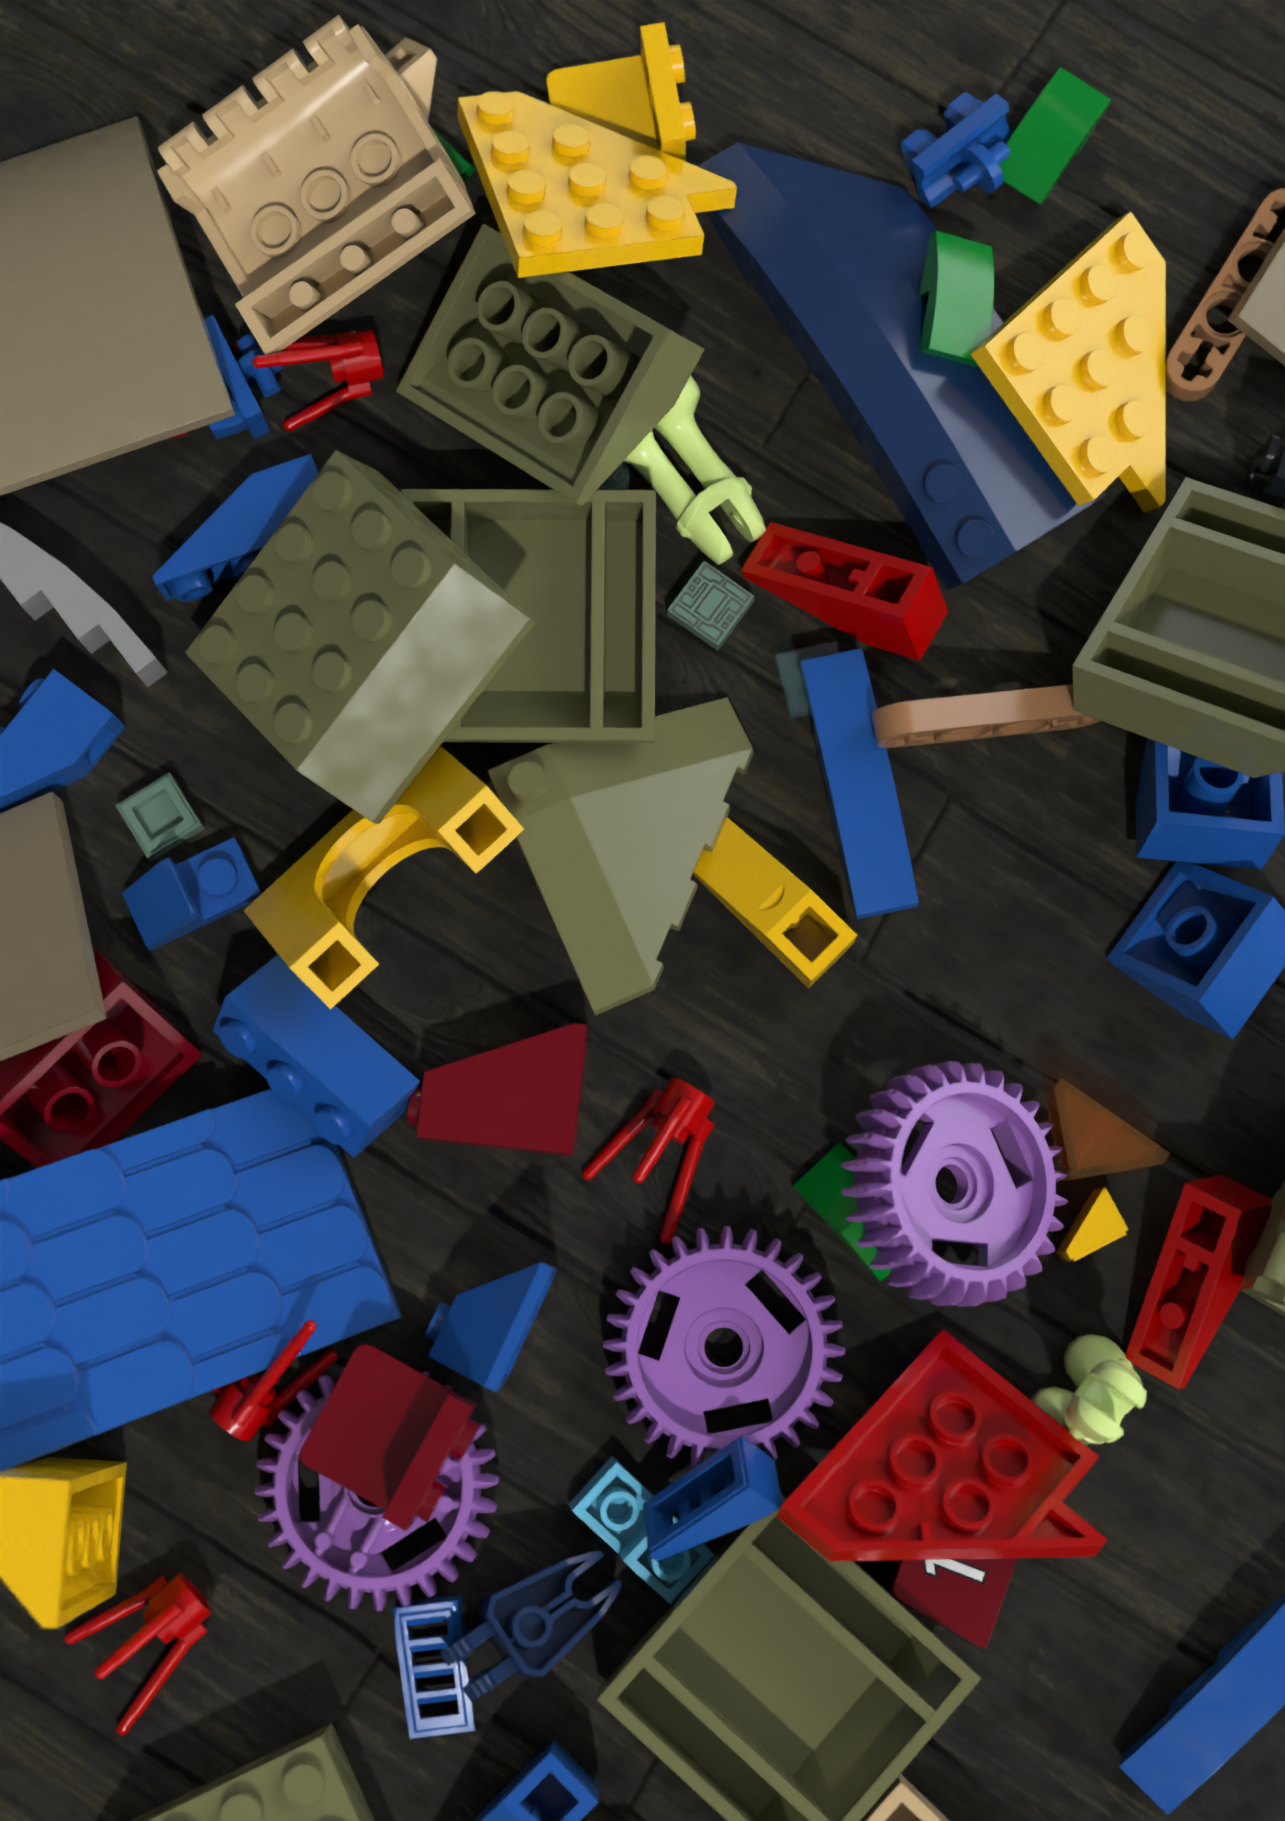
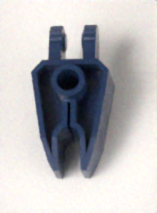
M592 1551L555 1562L480 1598L476 1614L478 1624L440 1651L446 1664L451 1665L454 1662L458 1663L475 1651L477 1646L489 1639L501 1657V1660L494 1665L481 1670L471 1677L468 1684L463 1687L465 1694L471 1702L511 1675L528 1678L544 1677L604 1616L621 1589L622 1583L619 1579L609 1581L581 1601L575 1597L568 1598L573 1594L571 1587L574 1579L604 1557L601 1551Z

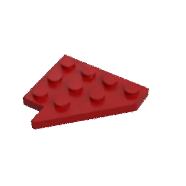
M944 1329L781 1505L777 1514L781 1521L828 1561L1095 1557L1108 1540L1063 1503L1090 1471L1099 1455L1083 1442L1075 1439L1067 1429Z

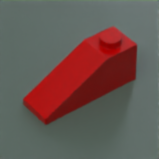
M773 522L769 523L766 532L761 536L741 569L744 578L856 640L866 645L918 661L923 657L948 613L947 605L932 567Z
M1222 1174L1185 1183L1125 1354L1127 1360L1177 1389H1182L1187 1385L1240 1291L1239 1286L1245 1274L1247 1259L1258 1244L1271 1213L1273 1199Z

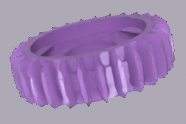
M953 1061L938 1063L933 1066L917 1067L907 1071L906 1075L887 1081V1090L879 1091L869 1096L874 1110L863 1111L855 1116L865 1133L852 1135L846 1139L847 1143L858 1151L856 1160L845 1161L841 1165L842 1168L854 1173V1185L843 1189L841 1194L856 1198L858 1208L846 1220L850 1223H862L866 1232L857 1241V1246H875L877 1251L870 1263V1267L878 1270L890 1269L888 1285L907 1287L909 1298L918 1300L928 1299L930 1304L937 1306L958 1305V1307L978 1306V1304H983L984 1302L998 1301L1006 1297L1007 1291H1016L1024 1288L1026 1275H1034L1042 1271L1038 1255H1047L1055 1251L1054 1245L1047 1238L1046 1234L1047 1232L1060 1231L1064 1228V1225L1053 1216L1054 1207L1065 1205L1068 1200L1056 1194V1182L1065 1179L1068 1174L1054 1170L1052 1157L1060 1153L1062 1148L1059 1146H1048L1044 1137L1053 1124L1049 1122L1036 1123L1034 1120V1116L1039 1108V1102H1020L1023 1091L1022 1084L1010 1083L1004 1085L1002 1071L991 1070L984 1072L981 1064L968 1063L961 1065L959 1062ZM918 1120L922 1124V1131L901 1168L903 1150L907 1138ZM942 1167L948 1168L954 1174L957 1182V1192L950 1203L943 1201L936 1190V1176ZM932 1240L972 1244L978 1250V1261L972 1265L948 1263L932 1251Z
M724 1226L719 1238V1244L710 1245L705 1230L700 1228L697 1229L696 1233L697 1248L690 1250L687 1249L678 1236L672 1238L675 1257L667 1261L655 1249L649 1252L653 1265L656 1267V1270L651 1275L635 1267L632 1268L630 1272L635 1281L641 1286L636 1294L631 1291L618 1289L617 1297L624 1304L630 1306L627 1315L608 1314L607 1316L608 1322L616 1327L623 1328L622 1338H613L603 1342L604 1348L614 1352H621L622 1361L616 1362L605 1369L606 1375H625L627 1381L626 1385H623L613 1394L614 1400H628L632 1397L635 1399L637 1406L627 1416V1422L632 1424L645 1417L652 1422L644 1438L648 1444L659 1438L662 1433L671 1437L667 1447V1457L671 1459L681 1450L684 1444L692 1447L691 1465L696 1467L702 1462L706 1451L717 1453L742 1436L756 1447H761L763 1452L768 1454L774 1461L777 1459L775 1439L782 1436L793 1447H798L800 1442L797 1433L792 1427L800 1421L804 1425L816 1429L819 1423L808 1409L813 1402L829 1407L834 1402L825 1392L820 1390L822 1381L839 1382L842 1380L841 1374L826 1367L827 1357L834 1358L845 1354V1348L827 1343V1334L842 1328V1321L823 1320L821 1311L827 1309L835 1301L834 1296L826 1295L814 1298L810 1290L817 1285L822 1276L819 1272H816L801 1279L795 1273L803 1260V1255L800 1253L787 1259L785 1263L777 1259L780 1253L781 1240L774 1239L764 1252L757 1250L756 1230L750 1229L743 1240V1244L735 1245L733 1244L730 1226ZM760 1270H763L803 1315L804 1321L789 1334L745 1285ZM658 1290L680 1297L660 1360L638 1354ZM730 1328L742 1340V1354L730 1366H717L706 1357L704 1350L705 1340L715 1329ZM768 1398L772 1419L766 1423L718 1433L707 1432L704 1411Z
M427 1371L422 1372L431 1378V1373ZM327 1375L318 1378L323 1397L317 1400L307 1390L298 1392L296 1397L304 1412L299 1415L290 1410H281L278 1418L290 1430L287 1435L274 1432L267 1434L265 1442L279 1450L278 1456L263 1458L257 1462V1468L273 1473V1481L256 1487L255 1495L273 1497L274 1506L258 1515L259 1522L278 1521L280 1530L267 1540V1545L274 1547L286 1542L289 1544L292 1551L287 1554L281 1566L286 1570L302 1561L308 1567L300 1582L302 1587L306 1588L319 1577L327 1580L323 1594L325 1601L329 1602L341 1587L349 1589L348 1607L350 1609L358 1607L365 1592L372 1593V1600L376 1611H382L385 1608L389 1591H396L397 1598L402 1607L409 1606L412 1603V1585L417 1583L427 1597H432L437 1592L435 1578L433 1577L434 1573L438 1571L448 1581L454 1582L458 1578L459 1573L451 1558L456 1555L465 1561L472 1562L477 1556L476 1551L465 1541L467 1536L487 1538L490 1530L482 1522L476 1520L477 1513H493L497 1510V1502L481 1497V1489L498 1484L499 1476L481 1473L480 1464L486 1463L496 1455L495 1449L476 1450L473 1442L487 1430L485 1424H480L462 1460L459 1461L450 1456L437 1479L447 1485V1488L429 1521L436 1517L447 1537L398 1569L391 1570L381 1552L427 1522L417 1517L413 1525L404 1531L382 1518L385 1512L384 1509L366 1503L359 1495L319 1474L320 1521L302 1520L299 1512L298 1478L300 1449L336 1385ZM450 1384L446 1385L448 1388L453 1390V1386H451Z

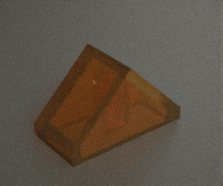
M1063 1078L1052 1082L1046 1090L1045 1098L1050 1123L1053 1124L1051 1129L1054 1144L1062 1148L1061 1152L1056 1154L1059 1170L1068 1174L1065 1179L1061 1180L1062 1182L1153 1167L1163 1164L1170 1153Z

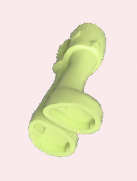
M690 376L674 407L654 428L671 444L705 490L697 496L657 444L652 430L623 462L634 467L664 500L678 521L676 529L681 536L689 538L705 555L719 565L731 558L733 551L727 538L709 512L720 505L738 531L750 542L760 538L766 532V527L751 497V485L744 478L736 477L701 433L694 418V412L700 398V390L695 380Z
M1088 1334L1079 1336L1068 1345L1063 1357L1065 1371L1072 1382L1078 1387L1076 1392L1073 1393L1055 1386L1042 1388L1030 1400L1067 1429L1075 1439L1080 1440L1085 1445L1090 1443H1111L1124 1434L1120 1423L1125 1414L1133 1407L1142 1408L1144 1406L1146 1390L1143 1388L1140 1377L1133 1370V1365L1126 1359L1124 1352L1115 1342L1100 1335Z

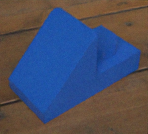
M233 837L178 864L169 857L161 860L127 888L122 895L147 949L152 951L251 904L263 892L239 841Z

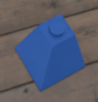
M540 1262L458 1294L452 1306L441 1302L425 1334V1338L434 1342L428 1356L494 1392L502 1389L558 1268Z

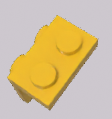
M665 22L640 26V55L556 69L547 76L550 105L685 162L686 141L696 140L691 102H679L676 86L678 83L685 82L681 48L679 44L669 46Z

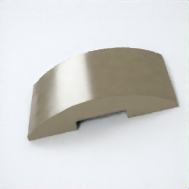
M137 116L0 162V496L236 416L203 314L197 303L170 221L171 216Z

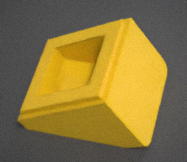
M1105 1187L1095 1189L1087 1199L1056 1251L1060 1260H1065V1262L1076 1261L1126 1235L1125 1231L1128 1228Z

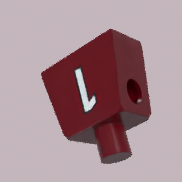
M1018 1558L885 1560L893 1563L887 1579L886 1589L896 1598L975 1645L987 1649Z

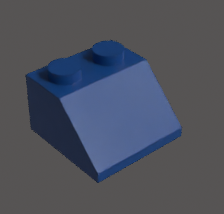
M1146 738L1135 800L1136 857L1262 870L1285 835L1282 772L1253 778Z
M1176 861L1107 959L1113 966L1186 1018L1233 1040L1285 967V910L1271 895L1194 863Z

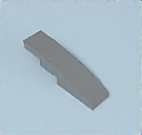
M0 523V579L18 603L35 621L54 607L77 639L91 654L111 640L147 687L168 673L120 615L75 573L17 531Z

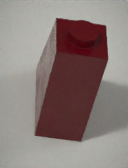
M573 1023L424 1072L423 1086H417L415 1092L409 1097L407 1123L409 1125H418L416 1137L423 1141L574 1157L589 1032L587 1025Z

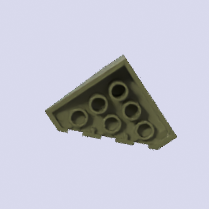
M728 697L655 716V743H552L487 770L498 799L524 828L516 837V840L595 1016L655 990L664 968L663 963L657 961L658 955L669 929L680 930L697 890L696 882L690 879L703 849L713 852L730 811V805L724 802L735 772L745 775L754 754L753 748Z

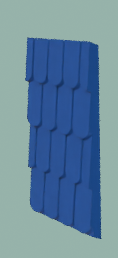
M268 1089L101 1148L74 1155L9 1179L0 1180V1471L13 1468L267 1370L307 1320L315 1321L317 1328L295 1358L402 1318L338 1145L326 1140L316 1128L315 1123L291 1101L281 1099L272 1089Z

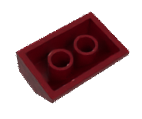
M97 950L93 953L107 1019L0 1061V1139L37 1169L114 1143L203 1055L137 986Z

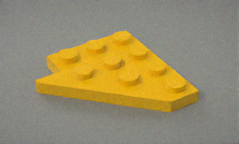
M493 91L482 95L458 98L457 118L518 278L702 255L704 233L695 213L735 207L737 192L735 182L521 92L502 93Z
M1129 212L1106 228L970 355L1078 506L1094 501L1119 476L1143 512L1146 513L1161 507L1165 503L1166 262L1132 212Z

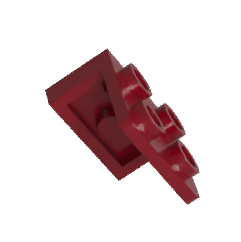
M369 1344L361 1345L353 1352L303 1443L299 1454L300 1460L310 1469L384 1509L385 1512L382 1518L406 1531L413 1525L417 1517L428 1522L447 1488V1485L437 1480L450 1456L459 1461L462 1460L480 1427V1424L470 1419L478 1404Z

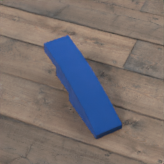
M860 648L800 661V674L814 726V742L828 793L827 805L856 920L918 907L919 900L887 749L878 747L876 743L871 714L877 710L863 650Z
M1285 1593L1218 1651L1217 1662L1170 1702L1168 1714L1121 1755L1119 1767L1167 1815L1217 1772L1285 1705Z

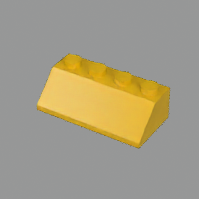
M48 1457L0 1471V1577L42 1628H58L116 1595L127 1462Z

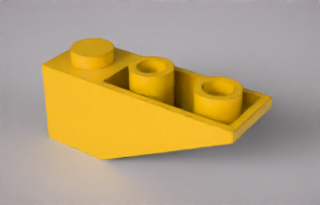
M728 817L726 818L713 852L703 849L693 875L809 989L854 944L857 934L807 885Z

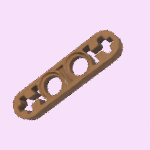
M1285 188L1271 192L1264 199L1167 356L1165 363L1166 391L1174 398L1182 401H1197L1206 397L1214 388L1246 336L1239 329L1230 334L1215 332L1207 322L1206 313L1215 306H1225L1234 310L1250 282L1245 281L1240 276L1237 263L1246 256H1255L1263 261L1268 256L1274 244L1265 239L1274 226L1277 216L1285 210ZM1202 344L1211 351L1200 368L1199 373L1201 376L1197 375L1192 382L1187 381L1181 376L1184 370L1183 365H1187L1198 347Z
M1073 684L898 702L878 708L871 714L876 743L880 748H897L1066 730L1088 726L1101 721L1074 711Z

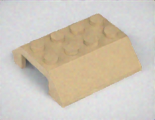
M337 15L303 40L306 49L315 60L307 66L295 49L292 48L252 78L256 87L264 96L259 102H256L245 86L242 85L202 114L205 122L214 133L211 137L207 139L198 126L191 122L158 146L161 156L167 163L157 171L174 202L194 214L243 296V299L235 305L265 355L282 351L475 215L462 177L400 76L365 28L357 24L350 30L340 15Z

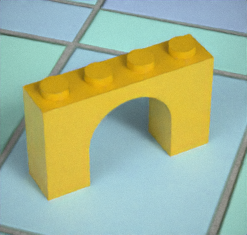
M439 746L379 824L371 822L353 809L255 899L244 912L288 967L332 1009L379 965L355 937L354 920L362 900L380 877L406 857L433 847H443L451 850L477 874L514 840L524 828L487 785L444 748Z

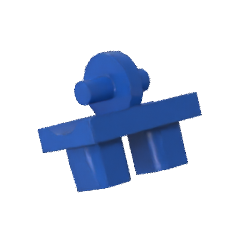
M964 92L948 105L944 113L946 128L949 131L943 136L936 139L926 129H917L902 141L900 148L904 165L915 177L919 200L930 209L934 208L956 189L964 193L972 185L976 184L985 192L992 193L1003 184L1004 177L999 164L1011 155L1006 144L1011 138L1012 133L1006 121L1009 104L997 93L986 102H982L969 93Z
M214 316L205 318L210 339L236 415L209 424L213 435L217 440L237 434L248 428L253 438L257 439L271 432L249 385L258 384L264 397L275 395L280 391V386L274 375L283 366L255 368L253 366L252 360L255 356L265 355L253 334L246 335L238 340L237 344L243 356L236 362Z

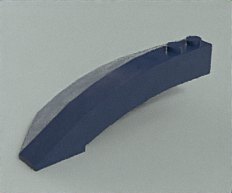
M739 142L697 166L735 182L737 187L735 207L707 211L708 218L745 281L751 283L782 326L852 431L946 591L964 584L1106 496L1103 491L1094 501L1078 506L979 366L973 367L920 352V341L928 297L919 295L930 233L939 230L904 187ZM994 308L990 335L1003 324Z

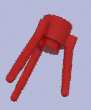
M372 329L358 333L354 330L337 335L300 337L283 349L282 352L259 355L253 358L252 364L255 368L280 367L328 360L334 383L342 381L347 383V387L285 420L283 428L286 431H292L307 422L309 423L352 399L372 395L369 382L384 378L381 358ZM238 341L234 342L232 345L233 351L242 353L237 344Z
M671 1077L663 1092L655 1088L653 1089L644 1106L582 1171L583 1179H593L654 1115L655 1118L650 1125L658 1133L632 1175L635 1183H642L646 1179L670 1140L683 1145L688 1136H690L688 1148L659 1237V1241L663 1246L669 1245L672 1241L704 1142L715 1126L714 1123L707 1119L715 1102L690 1084Z
M307 1320L262 1377L254 1374L212 1390L219 1397L208 1410L210 1417L222 1429L243 1441H251L262 1425L270 1428L281 1410H284L297 1398L296 1394L301 1390L307 1389L337 1360V1351L333 1349L328 1350L276 1396L277 1393L273 1388L274 1384L299 1354L317 1328L315 1321Z
M178 1573L170 1581L164 1575H161L145 1590L87 1620L84 1624L70 1630L64 1636L66 1644H74L150 1604V1607L142 1613L147 1624L95 1668L94 1676L99 1680L104 1679L119 1665H122L156 1635L165 1644H168L175 1637L178 1638L117 1724L116 1732L119 1735H126L191 1646L209 1631L203 1624V1621L213 1613L212 1608L195 1585L182 1573Z

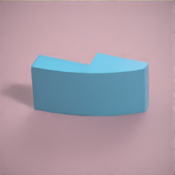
M612 1456L568 1505L574 1514L620 1555L623 1562L671 1604L715 1554L702 1543L660 1561L648 1555L643 1503L655 1495ZM673 1513V1522L676 1523L679 1521V1518Z

